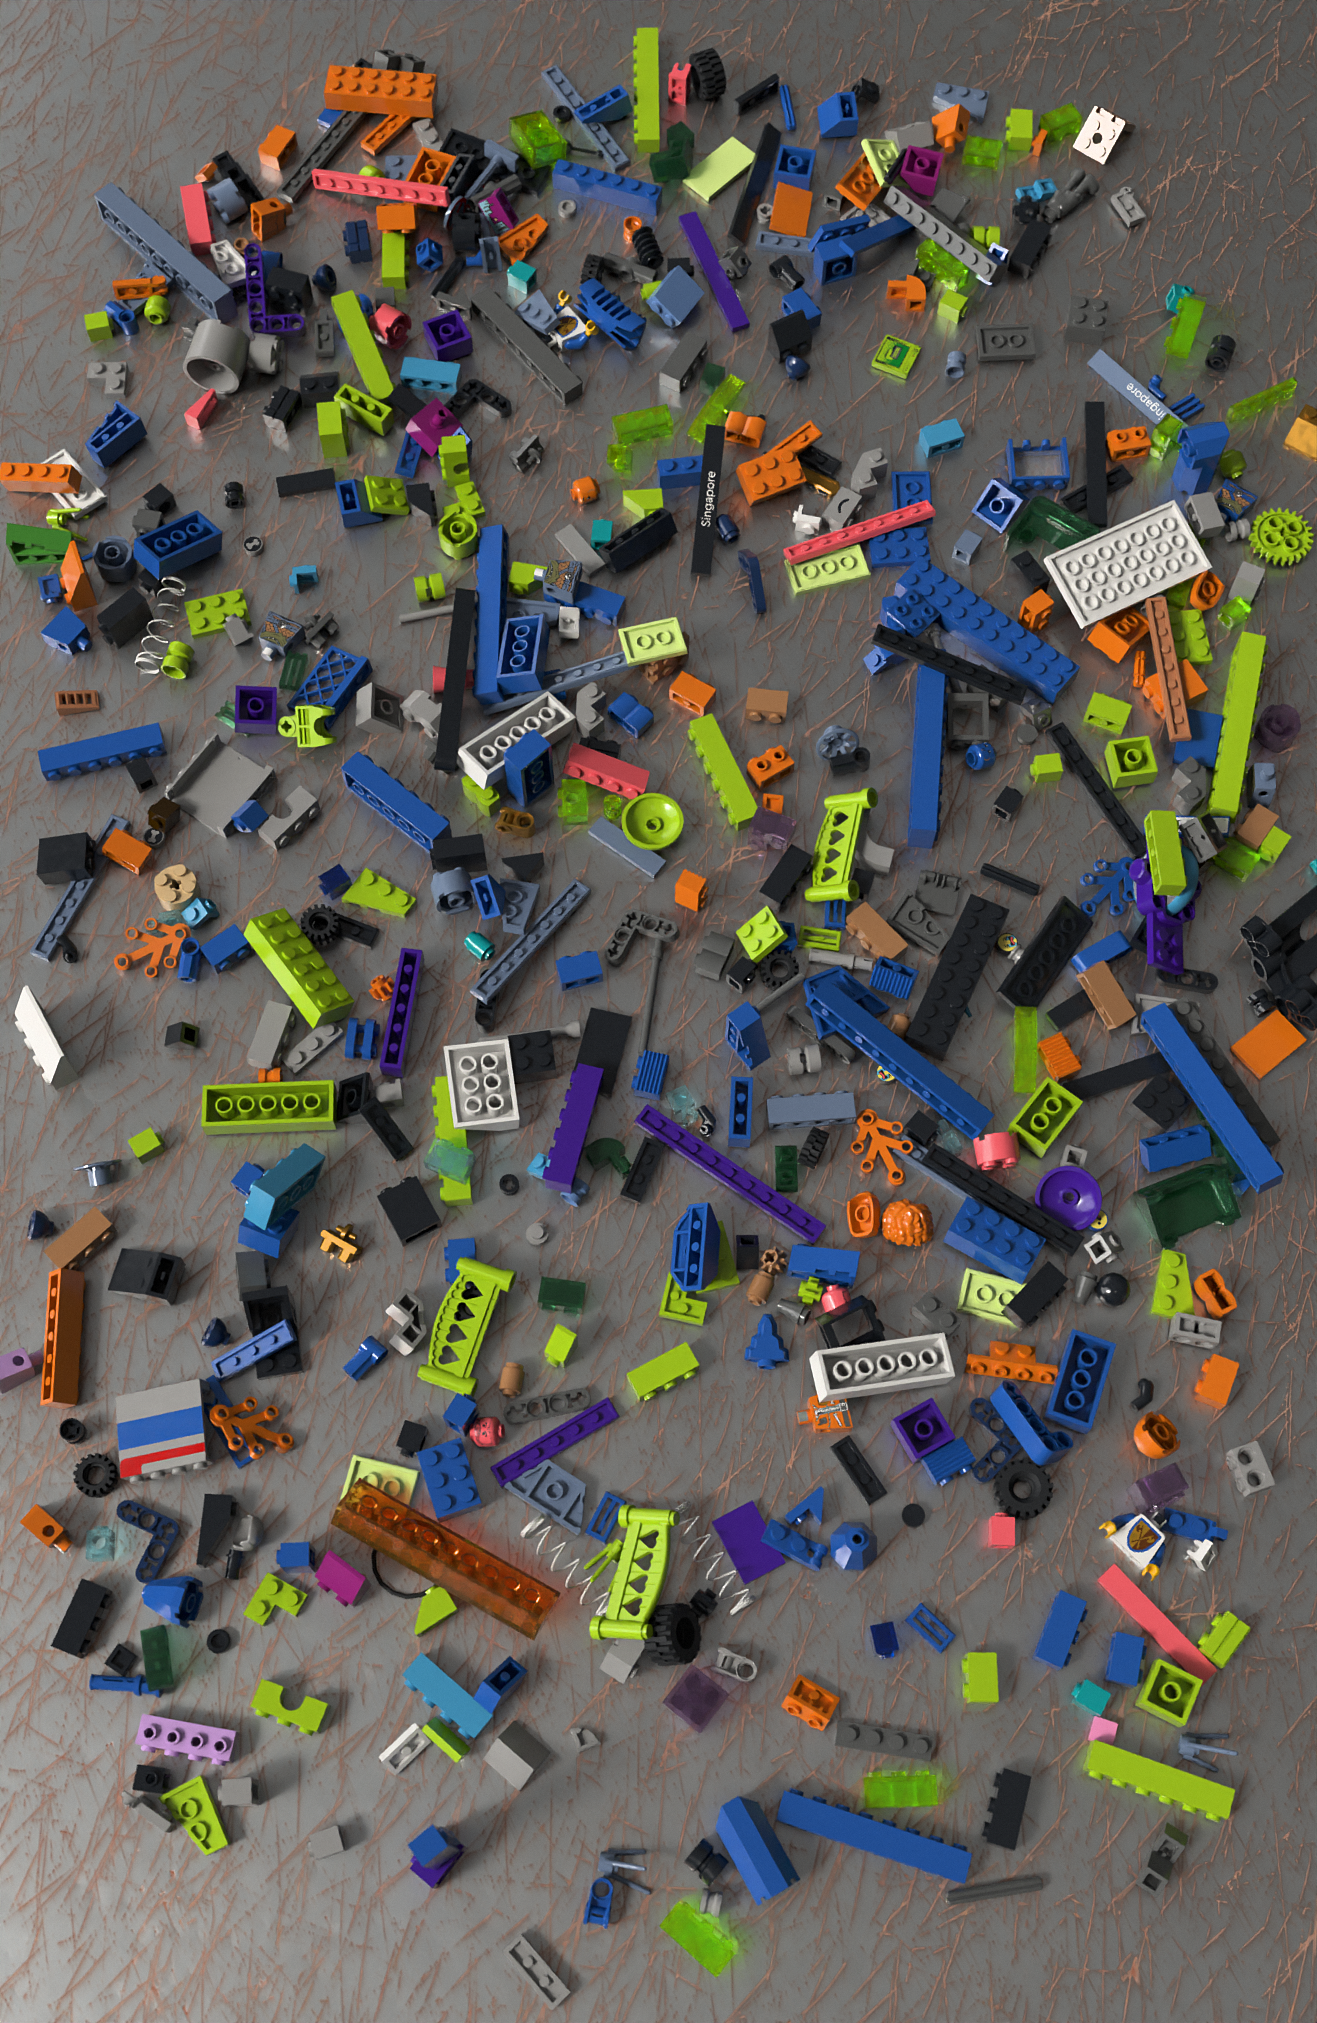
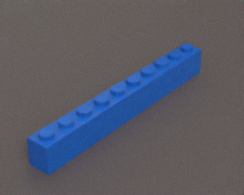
M503 524L480 528V536L478 537L479 553H477L479 569L476 570L478 578L476 594L478 600L475 602L477 618L474 620L476 628L474 643L476 652L473 653L475 669H473L474 686H472V694L480 705L504 702V695L496 679L507 614L509 535Z
M825 979L809 997L805 1004L971 1140H974L994 1117V1114L986 1106H983L973 1098L970 1093L966 1092L954 1080L942 1073L935 1065L921 1056L919 1052L915 1051L902 1038L895 1035L886 1025L879 1022L829 980Z
M1164 1002L1143 1012L1141 1025L1257 1194L1280 1184L1284 1174L1282 1165L1278 1161L1275 1162L1268 1145L1261 1142L1257 1129L1254 1126H1250L1245 1112L1236 1106L1233 1095L1225 1090L1220 1076L1213 1073L1210 1062L1207 1058L1202 1057L1197 1043L1190 1040L1187 1029L1183 1024H1179L1174 1010L1168 1008Z

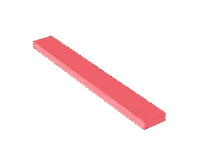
M313 169L312 171L315 189L449 207L451 204L448 187L321 169Z
M925 500L784 548V555L790 565H794L936 516V512L930 502Z

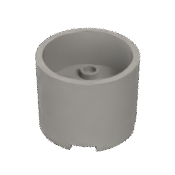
M204 320L196 328L183 363V370L194 384L207 391L213 388L219 394L232 393L237 390L246 367L250 339L236 326L233 329L221 324V320Z

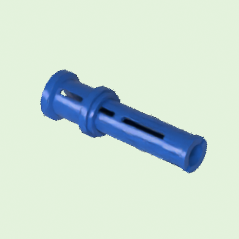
M92 1674L89 1688L90 1690L133 1692L136 1696L148 1694L161 1698L165 1680L164 1676L161 1675L158 1678L144 1677L143 1674L136 1675V1677Z

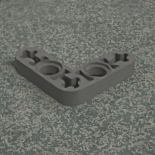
M631 909L622 917L605 948L604 955L610 964L618 965L625 959L638 933L665 942H674L679 938L680 930L677 924L671 920L637 909ZM650 922L657 923L653 929L646 928ZM671 929H673V932H669L668 934H666L665 930L671 931ZM622 934H629L628 939L624 941L619 940Z

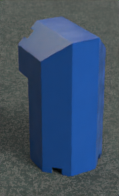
M1205 422L1180 429L1177 440L1178 444L1182 443V449H1179V457L1171 477L1178 491L1182 492L1184 490L1190 496L1207 493L1230 436L1225 422Z
M737 1796L721 1806L715 1831L728 1851L757 1906L762 1904L760 1898L763 1897L765 1901L769 1900L793 1885L790 1881L791 1879L795 1883L801 1880L758 1802Z

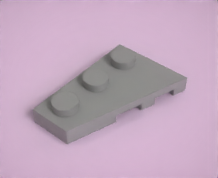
M1136 993L1134 996V1011L1137 1015L1132 1017L1130 1036L1147 1033L1141 1025L1143 1012L1164 1002L1168 1006L1179 999ZM1190 1001L1199 1015L1200 1003Z

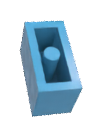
M954 418L920 429L918 441L928 459L963 448L965 435L957 419Z

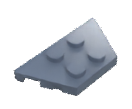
M547 1459L538 1464L534 1469L526 1471L522 1476L505 1484L504 1488L577 1536L581 1534L586 1484Z

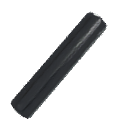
M903 148L885 175L884 182H887L888 185L893 183L901 171L907 148Z
M455 257L431 292L432 300L436 301L438 292L445 293L465 264L463 258Z
M984 863L980 870L982 875L1032 896H1036L1039 892L1040 885L988 863Z

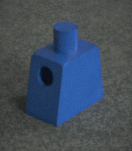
M67 606L40 632L46 644L70 655L75 654L79 648L88 652L93 645L88 640L90 633L87 626Z

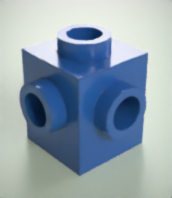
M428 237L419 243L416 247L417 265L432 273L443 264L442 245Z

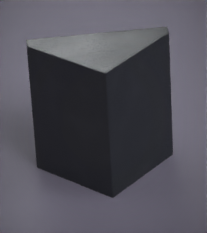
M365 1072L339 1082L337 1123L367 1124L358 1112V1109L372 1099L373 1081L370 1073Z

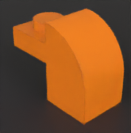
M907 275L906 281L888 280L887 299H905V311L924 312L926 288L919 278L912 275Z

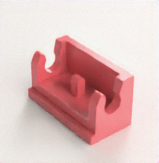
M676 63L672 72L669 73L668 102L686 106L691 92V64L687 63L684 66V70L680 71L678 70L679 63Z

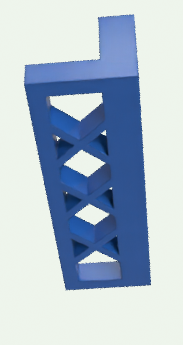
M214 1374L206 1379L209 1382L210 1389L215 1394L214 1402L211 1404L203 1401L204 1413L209 1421L210 1411L207 1407L213 1408L217 1405L218 1401L221 1405H225L228 1408L233 1406ZM212 1424L239 1470L255 1460L248 1456L240 1462L236 1456L237 1451L229 1448L228 1440L225 1438L223 1430L221 1431L219 1427H215ZM232 1426V1428L237 1430L238 1435L243 1438L239 1428ZM244 1440V1444H243L242 1446L248 1448V1446H247V1444H246V1442H245V1440ZM233 1441L235 1445H239L237 1441ZM254 1449L255 1453L261 1454L258 1449Z

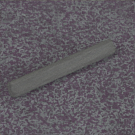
M1037 1876L946 1892V1899L948 1905H956L1039 1891L1043 1889L1041 1878Z

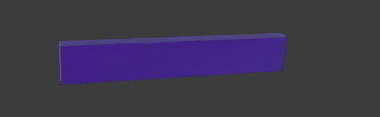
M609 1397L491 1466L490 1469L500 1487L503 1488L509 1481L512 1482L526 1471L537 1467L543 1461L552 1459L617 1420L620 1416Z

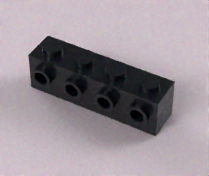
M660 507L601 546L599 551L606 564V568L615 573L621 572L631 563L640 560L649 551L655 550L664 541L670 540L673 535L678 533L671 512Z

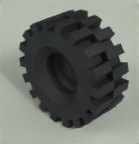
M1018 1458L1008 1462L1001 1468L994 1479L993 1490L995 1494L993 1497L994 1500L998 1501L997 1506L999 1509L1003 1508L1005 1510L1004 1513L1013 1515L1015 1519L1022 1518V1520H1027L1030 1517H1036L1045 1510L1053 1497L1052 1489L1054 1487L1053 1483H1050V1474L1045 1473L1046 1468L1044 1466L1039 1467L1034 1461L1029 1462L1028 1458H1023L1022 1460ZM1026 1481L1031 1486L1029 1497L1020 1498L1015 1494L1014 1485L1016 1482Z

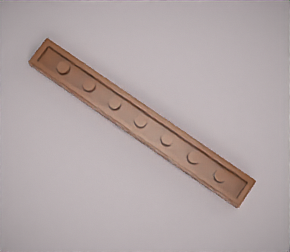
M1166 597L1146 598L1145 607L1170 742L1190 741L1192 736Z

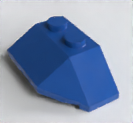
M708 1202L689 1204L686 1209L687 1212L682 1216L674 1229L670 1273L684 1292L704 1290L718 1274L721 1231L711 1204Z

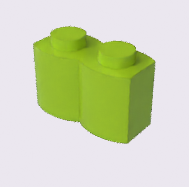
M468 774L462 778V786L466 798L477 804L482 814L491 817L501 809L500 797L495 788L490 786L483 790Z

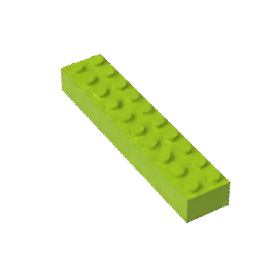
M1243 631L1232 654L1217 754L1206 811L1208 810L1211 816H1230V825L1231 823L1235 824L1237 814H1240L1242 802H1239L1245 790V784H1242L1247 776L1248 767L1245 764L1251 754V749L1248 746L1254 736V731H1251V727L1256 722L1257 714L1254 713V709L1258 707L1260 696H1257V691H1260L1263 679L1259 678L1265 668V662L1262 660L1268 650V645L1265 644L1266 636Z

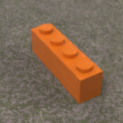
M1 463L0 483L8 491L79 493L82 475L72 465Z

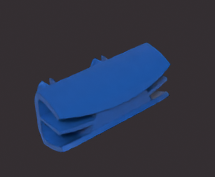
M595 278L583 283L579 287L582 294L577 295L582 304L574 303L573 306L587 318L594 321L601 330L627 351L636 350L646 329V317L641 318L642 314L637 315L633 313L621 301L620 295L615 296L616 292L611 294Z

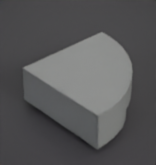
M570 1729L579 1753L601 1744L598 1737L587 1729Z

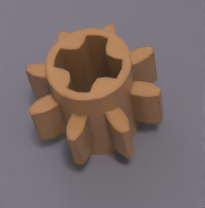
M776 1247L773 1250H765L763 1257L760 1258L764 1263L761 1268L772 1276H775L776 1273H784V1269L789 1265L785 1260L787 1254L783 1250L779 1251Z

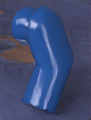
M481 250L475 257H466L467 266H483Z
M1154 375L1148 382V391L1159 401L1163 402L1167 395L1160 390L1162 378L1159 375Z

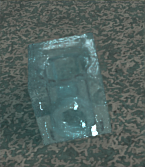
M95 1526L94 1530H87L86 1559L90 1562L114 1561L115 1532L108 1529V1526ZM100 1538H105V1545L100 1549H96V1542Z

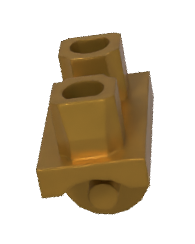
M350 1223L345 1228L340 1225L336 1227L335 1230L341 1233V1235L331 1229H323L320 1234L323 1237L320 1249L332 1253L336 1245L342 1247L337 1258L345 1263H350L356 1254H361L363 1247L348 1239L350 1238L355 1241L358 1236L352 1232L354 1226Z

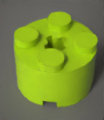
M451 512L440 520L438 528L440 546L447 555L454 557L456 560H461L471 555L479 546L478 528L475 519L470 514Z

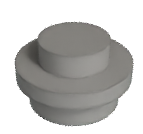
M533 1223L527 1228L526 1237L530 1243L540 1245L547 1240L548 1230L541 1223Z

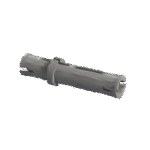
M815 948L810 949L809 961L840 965L851 970L853 968L872 970L873 958L857 956L855 953L843 954Z

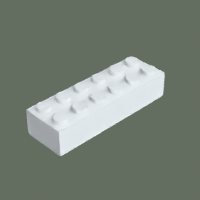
M547 691L460 747L456 764L485 790L506 776L503 755L506 749L517 744L525 733L535 729L553 745L572 732L576 717Z
M944 1333L817 1350L809 1358L819 1403L947 1384L955 1377Z

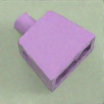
M20 1348L0 1356V1391L2 1394L35 1376L33 1367L43 1363V1355L40 1349L27 1355L25 1349Z

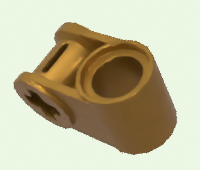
M510 807L501 808V816L494 826L496 830L523 838L534 836L536 827L531 814L514 810ZM524 824H530L528 827H522Z

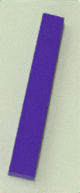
M696 211L679 216L678 221L732 333L749 328L750 322L724 269L718 263L719 258Z

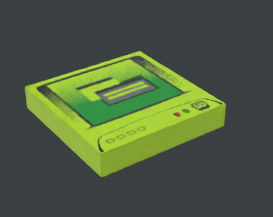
M886 334L871 366L907 379L921 352V347Z

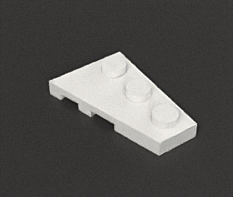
M227 240L211 244L210 251L224 284L227 283L231 288L246 284L245 259ZM253 271L251 275L255 276L256 271Z

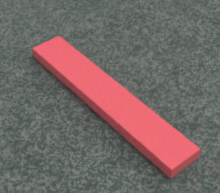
M1115 1564L1097 1580L1185 1672L1203 1680L1201 1687L1215 1674L1217 1669Z

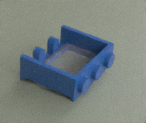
M1062 437L1060 446H1050V440L1044 439L1040 447H1031L1030 440H1024L1021 447H1013L1012 439H1008L1005 452L1007 454L1009 484L1018 491L1025 489L1043 490L1054 488L1060 490L1067 488L1070 480L1066 437Z

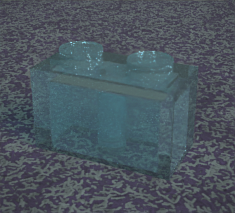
M435 1138L423 1161L425 1168L465 1185L476 1164L475 1155L468 1148L462 1147L460 1149L453 1146L454 1144L446 1139L438 1140Z

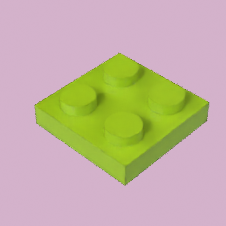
M366 475L364 483L371 512L407 516L409 506L403 479Z
M769 906L764 907L736 931L750 958L755 963H758L788 938V935Z

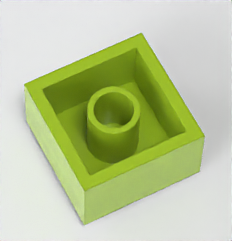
M340 401L317 403L319 437L324 458L347 456V448H350V442L347 433L349 429L345 409H341Z
M1149 735L1108 742L1104 754L1113 788L1154 782L1158 769Z
M1158 1658L1152 1662L1135 1705L1177 1727H1182L1187 1722L1203 1680Z

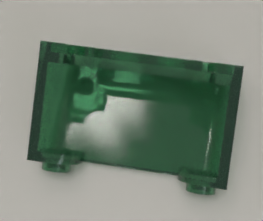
M1204 1164L1133 1192L1135 1202L1156 1245L1164 1250L1175 1247L1179 1236L1212 1223L1229 1226L1234 1224L1236 1219L1241 1218L1225 1167L1215 1164Z

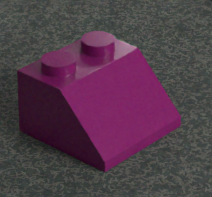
M908 145L900 175L914 192L933 197L944 153Z
M331 1550L326 1553L315 1575L319 1580L317 1585L327 1593L330 1590L336 1593L337 1597L335 1599L345 1607L348 1604L355 1607L372 1585L366 1577Z

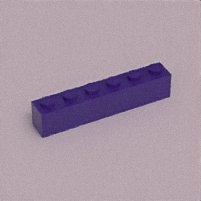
M401 948L379 1065L382 1075L404 1077L425 961L422 950Z
M578 1063L577 1070L572 1071L570 1083L573 1084L571 1090L567 1089L565 1095L567 1105L566 1108L561 1109L559 1121H562L560 1128L556 1127L554 1133L555 1147H550L548 1160L551 1161L549 1167L545 1166L542 1179L545 1180V1188L569 1194L572 1193L604 1078V1069Z

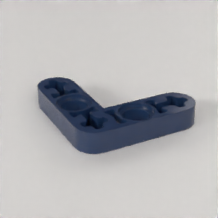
M749 549L738 551V560L740 567L748 574L754 611L756 614L766 612V602L758 558Z
M979 1397L971 1402L969 1413L998 1441L972 1470V1478L975 1482L987 1484L1022 1448V1445L1017 1440L1018 1446L1016 1444L1011 1446L1008 1436L1005 1435L1003 1438L1000 1436L1006 1428H1010L996 1408L986 1399ZM975 1404L978 1406L984 1405L983 1411L987 1415L990 1411L993 1413L986 1422L983 1420L986 1417L985 1414L975 1412ZM999 1419L1003 1424L1002 1429L999 1431L993 1430L990 1426V1421ZM1009 1430L1007 1434L1011 1438L1015 1437L1013 1432ZM994 1451L1003 1453L1004 1461L1002 1463L993 1461L992 1453ZM989 1463L992 1467L986 1473L988 1478L984 1476L978 1477V1468L983 1470Z
M124 1500L117 1506V1516L122 1521L153 1535L135 1571L137 1580L148 1585L151 1580H157L179 1537L180 1526L176 1521L134 1501ZM131 1505V1510L139 1515L137 1518L130 1514L125 1517L123 1509L129 1508ZM148 1514L153 1515L155 1518L153 1525L150 1527L143 1526L142 1520L144 1516ZM171 1524H173V1534L168 1533L165 1539L167 1541H170L169 1544L167 1545L163 1541L158 1540L159 1536L162 1539H164L166 1535L164 1527H169ZM157 1545H162L164 1554L159 1558H154L152 1556V1549ZM149 1558L153 1562L158 1563L157 1567L152 1564L150 1568L152 1576H147L145 1579H143V1569L148 1570L150 1566V1563L146 1562L147 1559Z

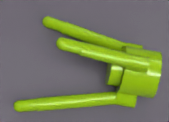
M51 508L47 512V523L52 525L54 530L72 532L61 526L66 524L67 518H73L69 513L80 512L82 509ZM84 515V516L81 517V519H82V518L88 519V518H89V515ZM72 532L73 537L84 542L88 541L87 538Z
M616 1539L612 1544L609 1542L604 1550L584 1566V1569L587 1570L603 1556L606 1555L608 1557L590 1578L591 1583L599 1577L611 1561L615 1564L620 1561L624 1545L622 1541ZM615 1573V1575H614V1577H613V1579H612V1581H611V1583H610V1586H609V1589H608L607 1592H611V1593H612V1589H613V1585H614L616 1573Z

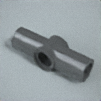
M514 174L497 184L493 181L488 182L482 192L468 199L471 210L474 213L481 211L478 205L479 201L490 197L495 189L501 187L506 197L522 189L518 176Z
M609 252L603 256L605 259L603 269L618 274L625 282L629 283L634 280L646 284L657 280L658 271L641 265L639 260L630 256L625 259Z

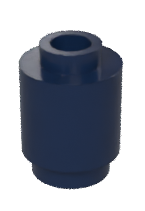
M721 514L716 518L715 528L722 540L726 541L727 544L736 542L740 538V530L731 515Z

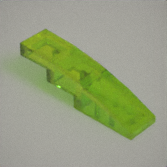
M729 374L699 412L686 432L687 436L704 444L706 424L718 425L723 416H726V413L732 408L746 382Z
M1015 1006L1013 1092L1035 1093L1037 1007Z

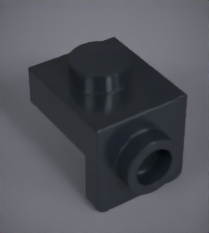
M862 77L851 88V92L855 93L856 102L861 97L875 104L880 100L879 85Z

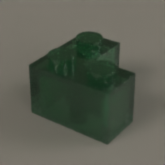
M688 137L670 140L667 151L651 154L649 166L655 183H666L670 180H681L690 176L693 154Z

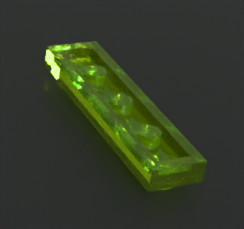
M1292 377L1231 405L1226 415L1227 421L1229 423L1236 420L1240 421L1251 413H1257L1268 405L1272 406L1283 398L1291 397L1295 392L1297 380Z

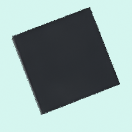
M118 1643L104 1664L125 1677L139 1656Z

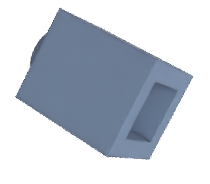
M965 529L954 545L952 557L969 566L980 550L983 538L977 533Z

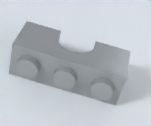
M300 785L286 798L287 806L292 811L289 817L279 819L270 813L257 827L259 836L276 850L281 846H285L290 841V838L296 832H300L305 823L310 818H314L320 810L318 800Z

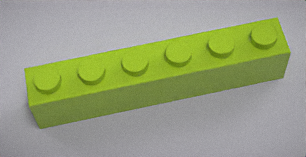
M350 290L331 297L332 307L369 396L384 405L391 403L387 398L396 385L394 382L391 383L389 378L391 376L387 364L384 365L382 361L384 358L380 347L377 348L375 345L376 337L373 330L368 328L369 320L366 313L361 311L362 303L359 296H355L354 291Z
M711 713L690 721L689 730H687L691 742H695L696 753L704 761L705 772L707 775L710 774L713 779L711 780L715 792L718 791L721 796L719 797L720 803L729 813L728 819L732 826L735 825L737 831L759 824L761 813L713 714Z
M447 1076L435 1077V1085H432L433 1098L437 1097V1105H433L434 1118H438L439 1125H435L436 1138H440V1146H436L437 1158L442 1159V1166L438 1167L439 1180L443 1179L444 1187H440L441 1201L445 1200L446 1207L473 1205L467 1130L454 1129Z
M1097 1740L1090 1741L1083 1770L1089 1772V1777L1097 1780H1103V1777L1112 1780V1785L1126 1789V1786L1135 1788V1793L1145 1797H1149L1152 1794L1159 1797V1802L1173 1806V1802L1182 1805V1810L1192 1814H1196L1197 1811L1205 1813V1818L1220 1823V1820L1229 1819L1235 1789Z

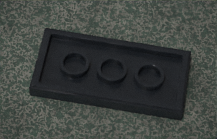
M591 1007L574 1070H577L578 1063L604 1069V1078L599 1094L612 1097L632 1017Z

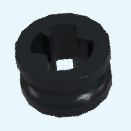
M512 1174L502 1176L499 1181L501 1192L507 1196L516 1194L519 1190L517 1177ZM511 1180L515 1187L511 1186V1189L508 1190L504 1183L507 1184V1181Z

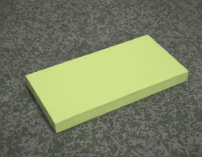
M732 136L683 176L682 182L709 202L751 167L755 153Z
M859 542L794 565H790L787 559L784 560L795 596L868 579L871 576Z

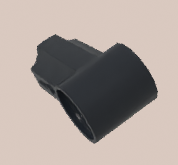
M783 255L768 266L771 275L775 279L780 278L792 291L801 288L805 283V278L793 267V263L787 255Z
M858 747L851 753L830 757L829 763L833 776L852 771H866L870 766L869 750L864 747ZM858 758H864L865 761L860 762V761H858V760H856V759H858Z

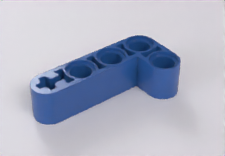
M1004 1380L991 1394V1403L1036 1464L1044 1466L1058 1462L1073 1447L1071 1437L1065 1432L1050 1433L1022 1392L1012 1381Z

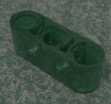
M165 1624L140 1630L145 1675L149 1692L174 1686Z

